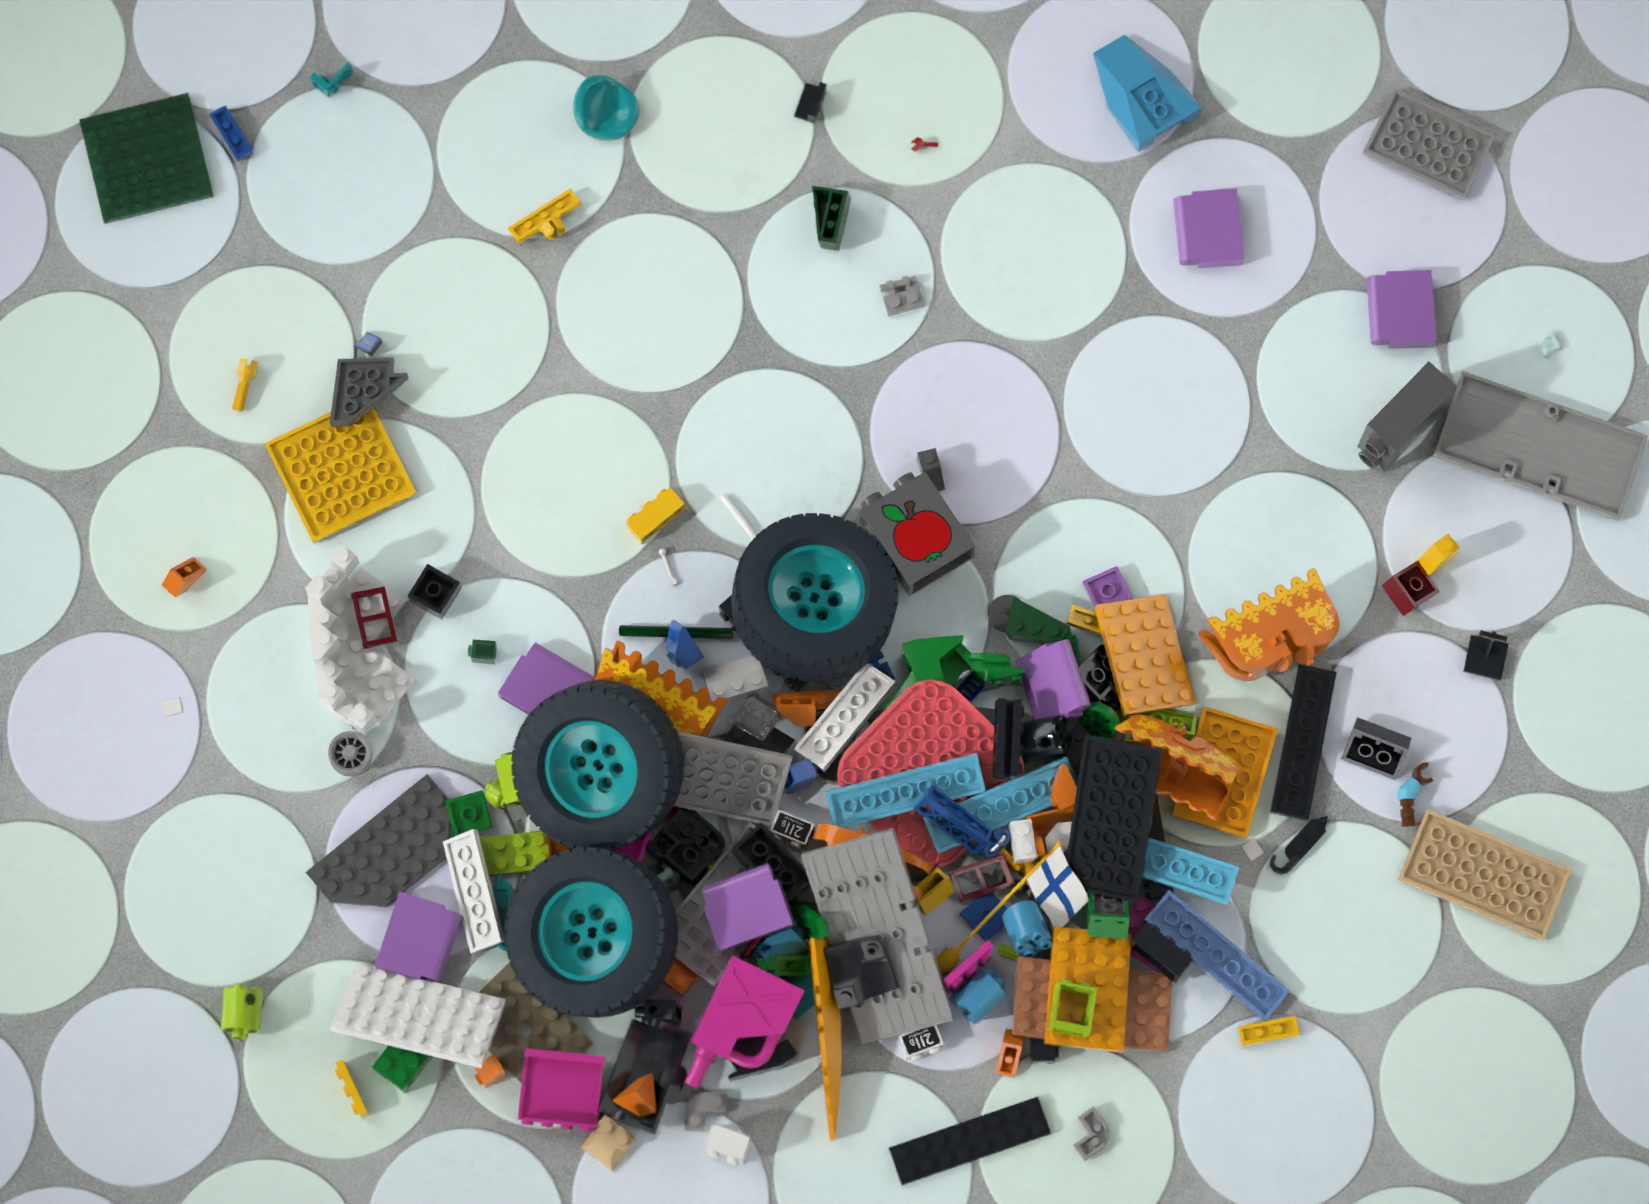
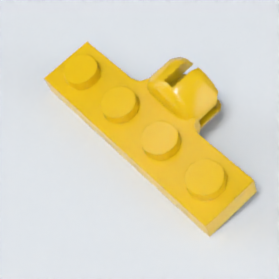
M570 188L508 227V230L518 244L539 232H542L547 239H557L554 232L556 231L561 236L565 231V225L561 218L581 206V202Z

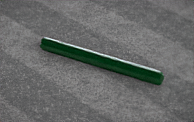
M620 625L619 636L668 637L670 626ZM685 627L692 638H733L732 628Z

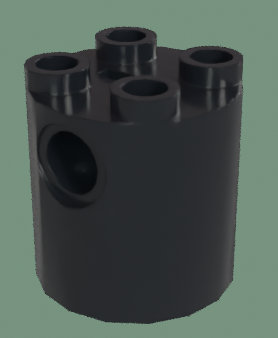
M1055 715L1021 723V725H1024L1023 736H1020V744H1023L1022 755L1028 760L1064 754L1067 752L1069 745L1073 744V736L1068 731L1067 719L1064 715Z

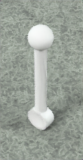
M661 548L659 555L662 556L669 574L670 585L675 586L677 579L673 577L665 555L666 550Z

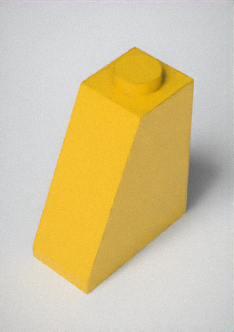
M1448 533L1435 542L1418 561L1429 577H1431L1454 560L1460 547Z

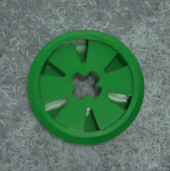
M1090 702L1091 706L1083 710V715L1078 717L1079 725L1091 735L1114 738L1118 732L1115 730V726L1120 724L1118 715L1106 704Z

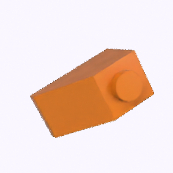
M192 557L170 569L162 586L174 597H177L186 592L207 569Z
M815 696L776 697L777 711L795 726L806 728L815 724Z
M1061 763L1051 785L1050 792L1052 795L1049 798L1054 807L1057 806V808L1063 810L1075 804L1077 787L1067 765Z
M1005 1028L996 1074L1015 1078L1024 1037L1012 1036V1030Z
M495 1054L490 1055L484 1061L482 1068H475L477 1072L474 1075L479 1085L484 1084L486 1088L506 1077Z

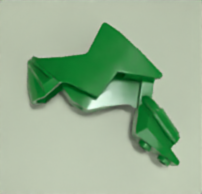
M963 635L908 641L902 643V649L905 653L902 658L910 675L893 699L885 704L884 708L886 709L907 687L919 681L937 680L955 688L961 674L969 670L984 686L992 685V687H998L1003 685L1004 682L1011 681L1016 683L1022 681V678H1025V669L1012 668L1010 657L1005 654L971 653L962 644L964 640Z

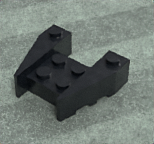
M762 1036L737 1038L732 1049L746 1056H755L762 1050L765 1040ZM787 1038L776 1046L769 1060L760 1067L746 1068L731 1062L736 1071L730 1074L728 1079L731 1082L782 1069L798 1059V1054Z

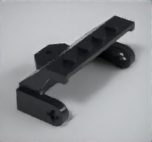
M649 1017L647 1024L632 1019L597 1112L644 1133L655 1134L666 1103L672 1105L682 1100L685 1096L689 1084L684 1081L688 1074L686 1068L681 1066L692 1034L654 1017ZM653 1074L655 1114L640 1117L612 1101L638 1078Z

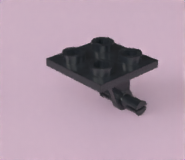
M1480 630L1479 636L1471 635L1463 672L1501 681L1509 643H1506L1507 636L1496 634L1495 631L1491 633Z

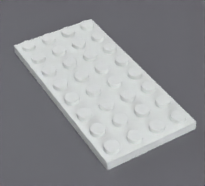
M356 963L330 1029L334 1032L482 1068L506 1006V999L425 979H414Z

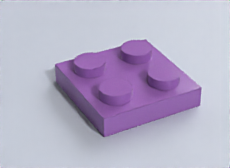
M1117 566L1082 581L1093 607L1099 604L1133 599Z

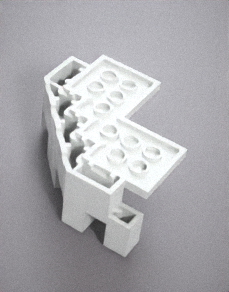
M341 544L329 558L332 565L321 577L319 574H316L305 587L308 594L310 613L309 630L312 658L316 667L317 696L322 707L353 729L355 727L366 735L375 723L379 726L416 680L375 648L363 649L351 593L385 586L392 620L407 602L362 567L349 581L348 577L359 564V560L355 553ZM381 594L358 599L362 617L385 612ZM387 618L363 623L367 641L378 639L388 626Z

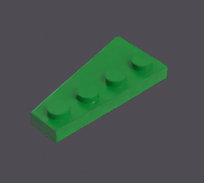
M798 899L791 904L800 929L806 934L805 939H822L829 936V925L826 920H823L822 916Z

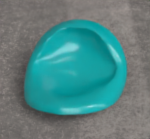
M592 75L579 85L574 96L573 113L579 128L584 133L595 139L612 141L622 138L634 127L639 116V104L634 93L619 81L606 75Z

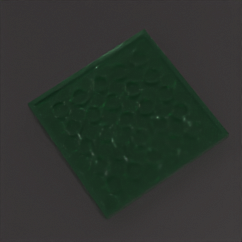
M189 93L79 119L104 224L214 197Z

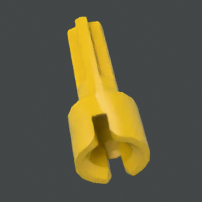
M240 358L237 374L240 377L232 406L234 411L242 412L244 409L250 380L256 376L259 364L257 361L252 360L250 367L246 366L247 359Z

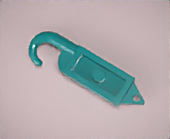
M500 874L492 889L504 933L506 932L504 931L505 920L508 918L506 915L508 907L511 905L512 885H509L503 875ZM504 942L497 945L501 950L506 951L507 946Z

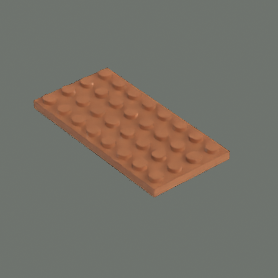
M1028 957L1017 958L1012 1036L1045 1039L1051 960ZM1129 969L1124 1048L1168 1052L1172 980L1163 973Z

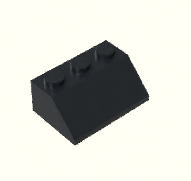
M747 710L735 721L725 737L726 742L787 754L795 741L792 737Z
M1357 717L1341 759L1396 780L1412 738Z

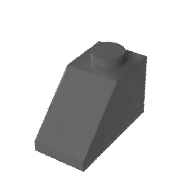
M936 448L917 452L920 473L926 472L938 491L945 490Z

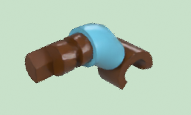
M1428 762L1416 766L1412 771V778L1399 788L1397 799L1402 807L1400 809L1402 827L1415 826V811L1412 809V806H1414L1416 795L1422 788L1421 785H1427L1434 781L1431 777L1424 779L1421 776V769L1428 768Z

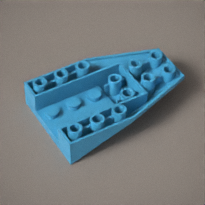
M1126 35L1121 36L1093 53L1107 108L1137 152L1153 144L1155 137L1180 122H1183L1185 125L1200 116L1201 105L1172 71Z

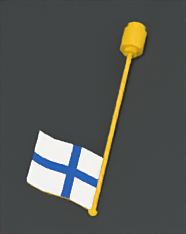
M1056 841L1057 844L956 949L954 947L950 949L946 947L936 957L942 975L946 972L949 973L961 961L958 958L961 955L958 951L1026 881H1028L1035 899L1049 917L1053 927H1064L1088 902L1083 885L1069 867L1061 850V841Z

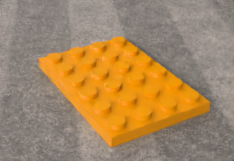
M1166 594L1099 604L1094 607L1123 717L1195 704Z
M1204 706L1195 737L1210 741V743L1230 755L1242 768L1239 775L1235 777L1233 784L1225 782L1221 775H1212L1226 783L1231 791L1227 803L1218 815L1217 821L1210 819L1204 811H1193L1184 802L1175 803L1172 817L1246 839L1278 728ZM1190 765L1189 770H1188V772H1187V774H1186L1187 777L1189 776V774H1190V772H1191V769H1192V767H1193V766H1191V765ZM1200 767L1199 771L1207 773L1203 767Z
M1053 927L1044 1044L1121 1053L1124 1051L1131 935L1121 939H1114L1112 937L1095 938L1088 936V930ZM1061 979L1072 980L1073 984L1078 985L1080 983L1092 984L1093 988H1097L1091 1033L1087 1038L1048 1031L1054 987ZM1061 990L1057 1020L1083 1025L1088 996Z

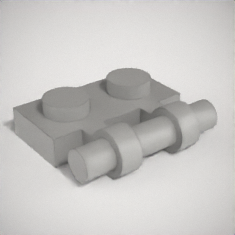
M905 276L901 280L893 282L890 280L886 281V284L879 285L881 292H889L888 296L883 297L888 316L924 307L920 288H911V284L918 283L916 276ZM905 287L906 291L895 293L896 288Z

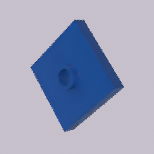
M993 892L977 897L959 915L974 930L1001 901ZM1005 905L977 932L984 942L990 940L1005 926L1002 920L1003 913L1008 909Z

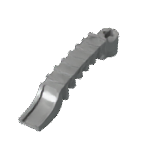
M966 856L959 868L977 863L978 861L970 856ZM999 862L980 867L984 876L992 878L996 874L998 876L997 880L1000 882L1005 878ZM975 869L958 874L975 885L979 880ZM1011 871L1014 881L1019 883L1023 877L1018 872ZM1026 881L1018 891L1021 892L1026 887L1028 890L1025 895L1030 898L1033 892L1028 881ZM1041 907V908H1040L1041 913L1045 914L1044 910H1043L1042 907ZM1070 920L1064 926L1066 928L1080 929L1079 926Z

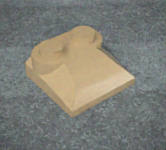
M605 1115L597 1123V1128L592 1131L581 1148L613 1171L635 1143L636 1138Z

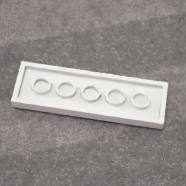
M869 663L865 666L863 665V668L858 670L794 748L795 753L804 759L810 758L817 768L825 772L897 685L896 682Z
M472 829L443 841L470 953H478L505 942L478 830Z

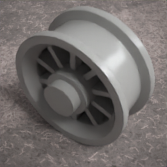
M346 731L338 734L330 743L328 750L329 759L332 767L338 773L351 777L360 775L367 770L372 760V750L368 740L362 734Z

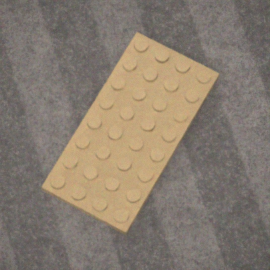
M1426 809L1398 880L1544 941L1572 869L1430 809Z

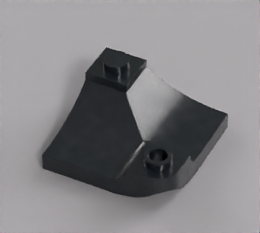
M1102 644L1089 654L1086 660L1079 666V670L1090 702L1106 704L1116 712L1121 705L1105 645Z
M680 808L664 825L660 833L649 843L646 852L659 863H665L692 883L721 854L725 847V840L722 834L695 810ZM715 843L718 847L713 848L711 844Z
M871 936L861 937L824 947L833 982V992L839 1009L857 1005L859 1002L876 995L898 989L899 986L883 942L878 938Z

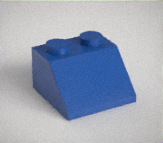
M672 620L665 646L668 652L666 656L677 668L681 667L687 670L704 658L685 626L676 620Z

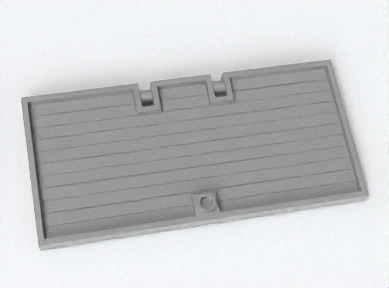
M1462 371L1433 457L1498 480L1502 476L1509 478L1507 483L1544 495L1545 492L1552 493L1551 498L1619 521L1648 435ZM1505 466L1512 468V470H1506ZM1549 481L1556 483L1555 486L1549 485Z
M894 828L802 853L801 857L820 915L823 920L827 921L830 928L828 931L829 936H827L830 945L861 937L871 936L878 938L883 942L899 986L897 990L876 995L859 1002L857 1005L850 1006L862 1044L953 1021L955 1017L933 949L928 950L927 948L930 939L919 905L914 906L913 904L916 896ZM905 903L906 908L902 909L901 904ZM919 947L920 953H917L915 948Z

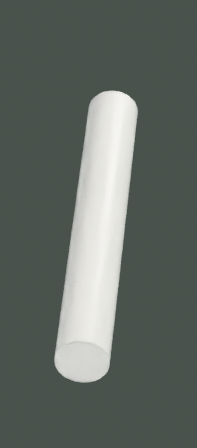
M726 494L720 497L721 501L753 540L757 533Z

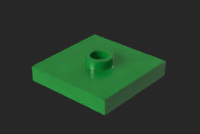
M482 790L445 801L455 836L472 829H477L479 832L493 827Z

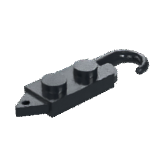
M1328 816L1317 819L1312 818L1285 848V855L1289 862L1284 867L1279 868L1275 865L1276 855L1271 857L1270 866L1275 873L1287 874L1326 833L1325 828Z

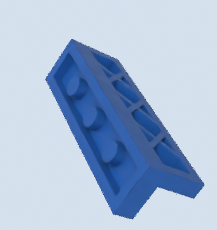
M933 785L927 789L924 797L913 808L974 855L989 842L993 832L991 828ZM926 803L932 808V811L924 809L922 805ZM938 816L946 818L947 822L940 821ZM953 828H959L963 831V834L956 833ZM969 839L975 840L979 844L975 847L969 842Z

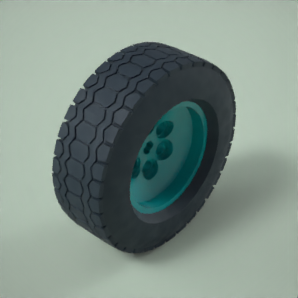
M805 513V516L797 514L792 515L791 518L780 519L778 523L776 521L758 533L748 544L739 560L731 597L735 628L747 650L758 661L760 660L761 664L769 669L772 668V671L780 675L785 674V677L795 680L798 678L799 681L810 682L812 680V682H824L825 679L826 681H831L839 677L843 678L851 675V673L863 668V665L865 666L877 655L890 634L899 595L895 568L886 550L879 544V541L872 534L869 535V532L861 526L857 527L856 523L849 520L844 521L845 518L835 515L832 518L831 514L819 513L818 516L817 513ZM807 583L810 587H803L801 584ZM821 586H827L829 589L824 590ZM796 597L799 601H792L790 598ZM834 602L837 606H830L829 603ZM802 613L805 614L807 617L801 618L798 616V614ZM823 616L825 620H819L817 617Z
M593 680L581 682L554 693L531 711L521 725L518 736L515 739L514 750H512L511 762L513 764H511L512 776L515 777L513 778L515 790L518 791L516 794L519 802L523 803L522 808L527 816H531L529 819L535 826L540 827L539 830L559 844L562 843V845L572 849L595 847L614 850L629 845L654 830L666 818L674 807L683 784L681 782H683L684 778L683 768L685 767L684 755H682V744L679 741L680 737L676 728L673 727V722L669 716L665 715L664 709L659 704L657 705L654 699L641 690L625 683L611 680ZM592 741L596 743L597 750L593 749ZM610 745L615 747V753L610 750ZM581 756L585 758L586 765L581 762ZM617 763L623 766V771L618 769ZM588 774L593 777V783L588 780ZM606 778L612 781V786L607 784Z
M573 848L546 858V860L536 865L535 869H532L525 876V879L521 881L510 901L511 905L508 907L506 915L508 918L505 920L504 930L506 931L504 933L505 945L507 946L506 952L510 960L509 963L513 972L516 973L515 976L535 999L543 1005L564 1014L602 1018L622 1014L637 1007V1005L646 1001L648 997H651L658 987L662 985L667 977L666 975L670 972L673 965L672 962L676 956V946H678L679 934H677L679 932L678 920H676L678 917L667 888L656 874L640 861L626 854L603 848ZM602 909L603 917L598 919L597 913ZM581 915H584L585 922L581 925L579 918ZM613 923H615L617 926V929L614 933H612L610 930V927ZM597 929V936L594 938L593 936L595 935V933L593 931ZM576 934H579L580 941L576 944L574 937ZM608 942H610L612 946L611 950L609 952H606L605 946ZM589 948L593 949V955L591 957L587 956V951Z

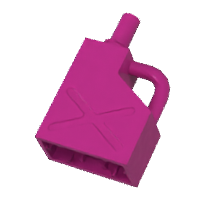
M731 955L691 1037L690 1042L697 1045L698 1048L694 1053L696 1058L684 1082L699 1089L711 1063L715 1064L717 1056L746 1068H756L765 1064L772 1056L782 1034H784L804 990ZM768 1035L762 1050L755 1056H746L732 1049L737 1038Z

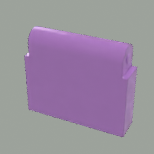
M1237 188L1192 191L1191 195L1178 196L1173 199L1180 265H1198V268L1243 265L1244 250Z
M1431 270L1386 271L1385 275L1367 277L1371 344L1388 345L1389 349L1434 348L1436 344Z
M1070 640L1044 644L1015 661L1017 668L1025 669V678H1022V683L1034 720L1064 715L1068 723L1083 715L1082 711L1091 706Z
M535 642L526 656L521 655L498 691V696L500 699L529 715L536 706L554 693L581 682L593 681L595 677Z
M769 863L702 887L707 903L704 909L720 952L795 926L781 881L775 879L774 872Z
M399 892L375 967L414 979H425L441 983L462 915L446 910L442 904Z

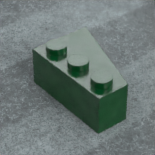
M812 186L817 238L822 249L840 251L851 197L848 191Z
M1013 597L1006 635L1010 640L1044 645L1068 639L1069 629L1065 623Z

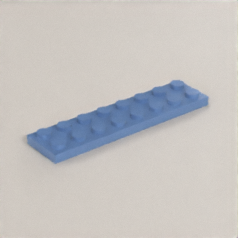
M1170 890L1166 892L1144 919L1145 922L1153 923L1159 927L1160 933L1165 937L1168 935L1176 941L1175 945L1180 949H1187L1192 954L1193 962L1263 1021H1267L1290 992V990Z

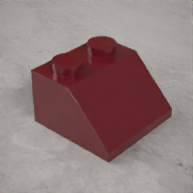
M1418 560L1393 575L1381 585L1403 617L1440 592Z

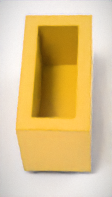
M939 868L935 869L915 886L922 892L919 908L924 915H928L955 892L950 878Z

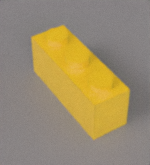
M671 487L667 490H661L656 495L657 498L655 500L646 502L639 513H633L628 517V522H626L627 529L641 545L685 509V503Z

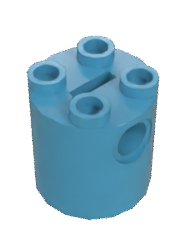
M1033 901L1018 902L1010 906L1003 913V923L1017 954L1033 958L1037 953L1052 946L1051 935L1037 903Z
M795 925L766 936L752 950L751 954L757 960L769 959V955L773 954L804 955L809 950L804 942L806 934Z
M981 968L952 994L950 1000L956 1007L964 1010L962 1015L969 1022L978 1024L1007 998L1005 982L996 972Z

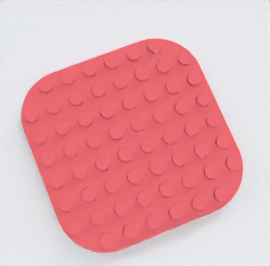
M923 680L907 687L845 751L837 771V780L840 788L977 753L985 790L1010 779L992 778L994 726L959 691L951 685L937 680ZM1020 756V762H1019V763H1022V774H1021V775H1023V774H1024V762H1023L1022 757ZM973 795L954 799L953 801L957 803ZM930 806L923 807L926 810L932 811ZM916 810L868 821L878 832L894 828L899 847L931 863L933 868L943 867L952 863L966 850L960 844L938 854L923 820L924 816Z

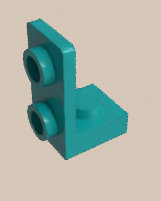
M347 63L330 82L323 75L319 76L315 72L309 78L315 88L329 97L339 90L340 84L343 81H347L351 77L353 70L351 64Z

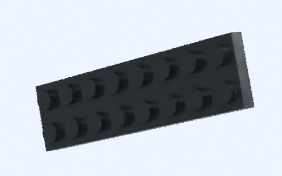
M1298 665L1270 809L1271 814L1305 821L1309 820L1337 673L1335 671Z
M1037 1096L889 1147V1151L901 1186L1051 1135V1131Z

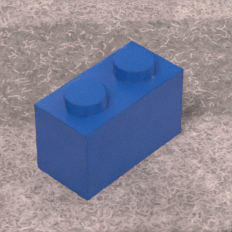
M810 758L790 765L784 786L787 795L808 788L817 777V768Z

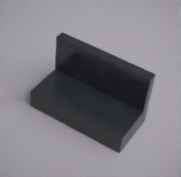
M820 82L819 86L805 83L794 117L815 124L827 92L826 83Z

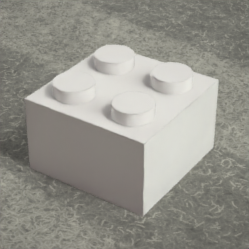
M712 1124L705 1144V1152L711 1158L719 1160L722 1157L727 1160V1163L738 1166L739 1163H744L751 1142L750 1137Z

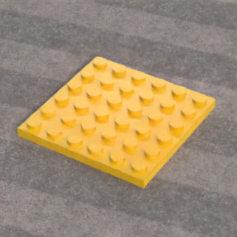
M374 408L350 427H331V412L264 443L313 544L417 494Z

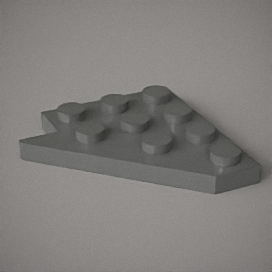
M393 357L338 359L330 417L331 427H350L409 379L407 373H394L395 361Z

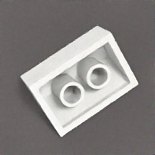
M754 656L702 670L712 702L718 697H724L727 699V703L768 691L763 668L760 661Z

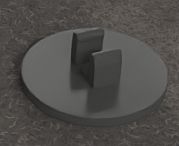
M1013 595L999 596L993 600L989 607L988 617L990 623L1001 632H1006L1013 597H1015Z

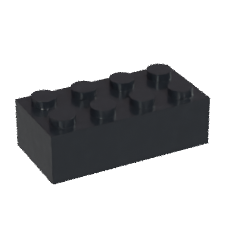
M762 822L732 848V855L747 871L767 863L770 864L775 879L781 881L789 906L811 887L803 865Z

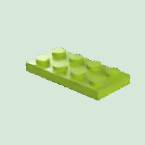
M542 831L479 837L489 876L527 873L549 857L548 836Z

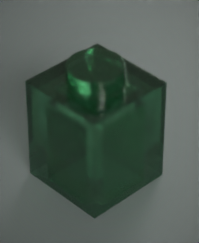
M473 639L472 645L468 646V656L471 657L472 663L495 664L496 641Z

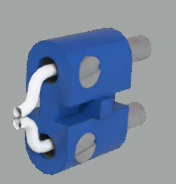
M1000 828L993 830L989 842L978 854L982 857H995L1002 847L1010 841V832Z

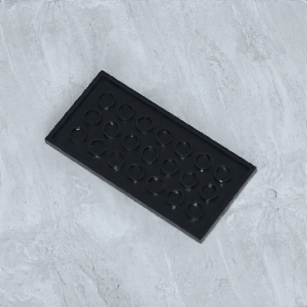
M1090 734L1085 735L1066 857L1069 867L1083 885L1085 892L1134 902L1140 901L1163 748Z

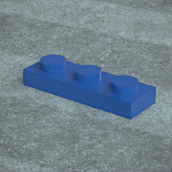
M226 105L209 114L237 162L253 153L252 148Z

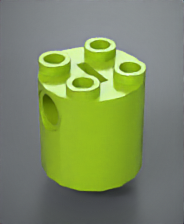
M234 984L233 987L227 986L224 988L221 1030L232 1033L233 1039L246 1040L248 1039V1034L260 1032L263 1003L262 987L245 989V985Z

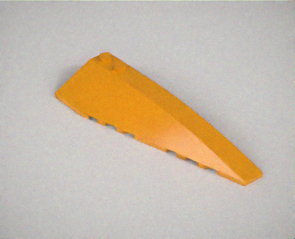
M811 938L808 946L809 956L811 957L810 965L829 1140L833 1141L837 1124L841 1082L840 1009L833 992L831 973L824 952V947L830 945L829 940Z

